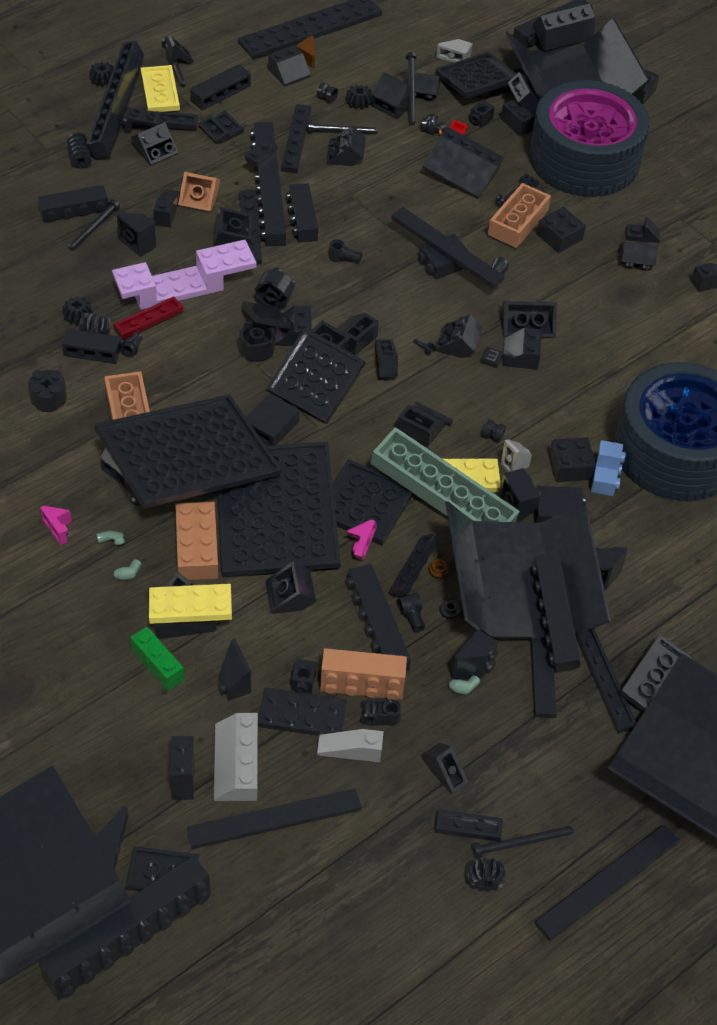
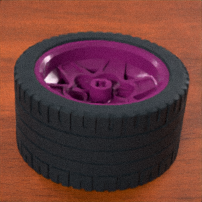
M575 80L574 82L569 81L557 85L547 91L537 105L529 151L531 164L546 183L566 193L597 197L619 192L628 187L639 173L650 127L647 110L630 92H626L625 89H621L613 84H607L606 82Z

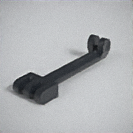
M525 173L520 177L519 183L535 188L538 186L539 181L537 179L534 180L532 176L529 177ZM518 187L505 197L498 194L496 197L497 207L501 208Z

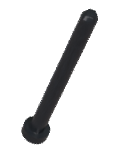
M415 52L406 53V59L408 60V84L410 85V125L415 124L414 60L417 58Z
M567 826L485 845L474 843L472 844V852L474 858L478 859L482 858V854L563 837L571 835L574 831L572 827Z

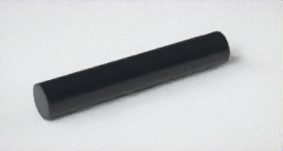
M417 401L413 405L447 421L446 425L451 426L453 423V419Z

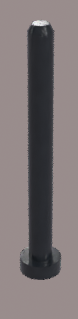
M165 37L161 40V43L167 50L168 37ZM176 60L172 63L180 86L184 87L186 82Z
M308 121V133H312V131L342 132L344 129L351 127L312 124L311 121ZM354 126L361 133H378L376 127Z
M112 199L109 202V206L69 244V249L74 250L113 211H118L120 209L119 203Z

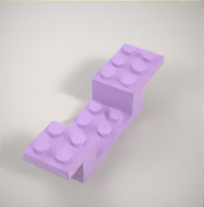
M246 240L197 250L196 266L152 276L145 262L112 270V275L122 299L135 296L140 310L173 296L180 301L224 290L223 275L256 268V261Z

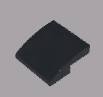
M226 110L216 117L209 115L198 123L216 143L228 141L244 132L243 127Z

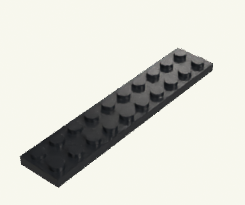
M348 0L238 38V44L252 60H255L289 46L298 45L309 36H313L316 39L382 16V10L372 0Z

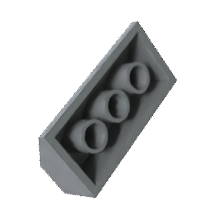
M235 713L215 724L214 801H257L258 713Z

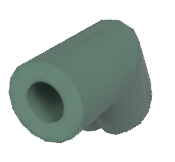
M109 530L96 534L98 543L114 540L116 546L125 543L122 532Z
M134 559L129 567L116 569L114 577L118 580L133 579L142 565L141 562Z
M475 675L468 681L454 679L449 683V688L456 693L469 694L480 683V680Z

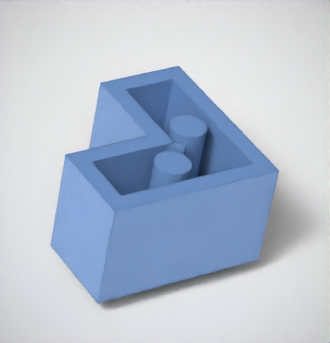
M600 441L591 492L613 496L615 489H619L621 478H617V476L621 474L622 464L620 463H624L625 452H622L623 444Z

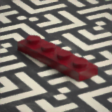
M173 296L114 323V329L122 339H126L134 332L139 333L184 312L183 306Z

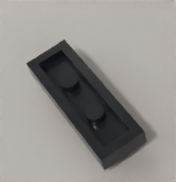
M439 809L436 833L501 841L503 818Z

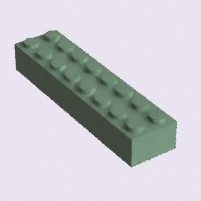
M396 427L373 451L370 464L446 516L445 502L449 501L471 521L516 522L519 510Z

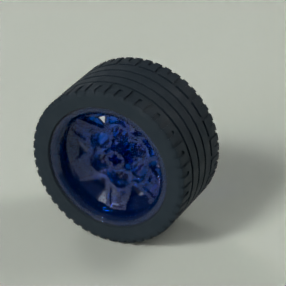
M670 362L649 368L632 381L625 395L614 443L623 444L622 452H625L624 463H620L622 464V469L641 488H645L648 492H653L654 495H660L671 500L678 499V501L703 500L717 494V370L715 371L711 367L708 368L705 365H698L696 363Z

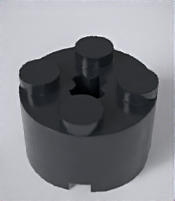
M275 267L273 270H267L263 273L255 288L256 299L263 305L274 306L278 310L283 309L289 301L296 283L287 274L283 273L280 268Z
M254 320L246 322L244 327L240 329L239 349L247 361H260L273 357L275 350V330L273 326L257 324Z
M36 370L32 373L28 381L30 402L37 407V410L53 412L58 410L59 406H63L66 403V384L60 371Z

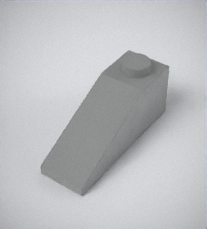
M359 729L320 735L317 755L380 762L384 731Z

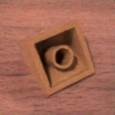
M184 172L178 205L211 211L218 195L220 179Z

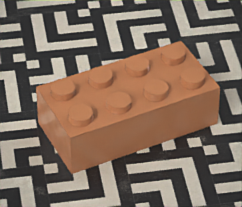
M522 183L490 219L488 235L517 248L538 224L539 220L548 212L551 196Z
M141 371L105 376L106 394L112 420L150 412Z
M215 502L177 503L178 572L188 580L218 579Z
M324 648L320 691L329 694L342 693L349 696L362 695L370 698L402 699L407 657Z

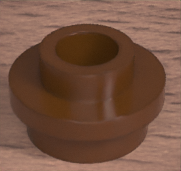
M436 559L430 564L429 571L432 576L443 578L448 574L449 566L446 561Z

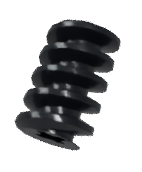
M81 132L71 134L67 138V146L72 165L83 169L89 167L92 159L90 150L86 145L87 137Z

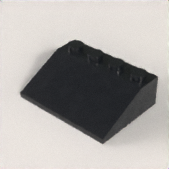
M447 127L422 168L479 199L499 171L504 157Z

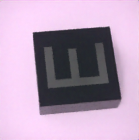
M487 347L481 358V363L497 368L504 352Z

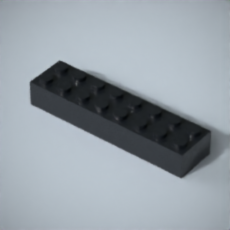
M194 855L132 896L130 898L131 904L39 960L38 963L43 980L56 999L59 1001L62 998L71 996L76 988L82 984L90 983L95 978V975L102 970L110 969L115 961L130 955L138 945L149 942L154 934L169 928L177 918L185 917L196 905L205 903L209 896H211L210 878L207 871Z

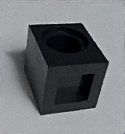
M481 100L471 108L469 121L482 128L493 119L495 106Z
M296 659L291 690L312 694L317 662Z

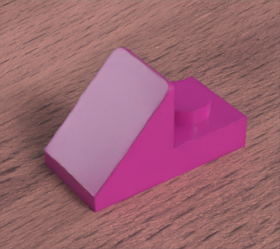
M48 506L40 507L42 520L60 545L67 543L66 534L68 530L66 525L72 522L71 512L66 509Z
M369 520L347 531L349 537L359 540V542H355L353 552L356 559L363 562L377 528L374 520Z

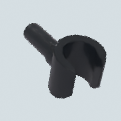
M414 339V343L425 349L424 353L427 356L436 350L435 343L428 342L425 344Z

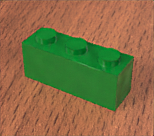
M148 627L130 637L132 652L167 691L184 681V667Z

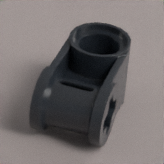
M367 698L362 701L364 713L361 717V722L369 726H395L400 722L401 704L397 700Z

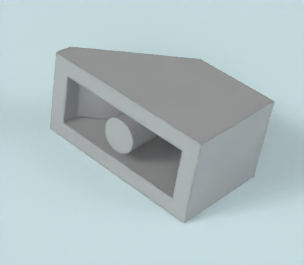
M460 39L439 43L436 57L453 63L469 58L471 56L472 43Z
M507 439L504 443L500 465L507 472L521 468L526 469L530 466L532 455L520 443Z

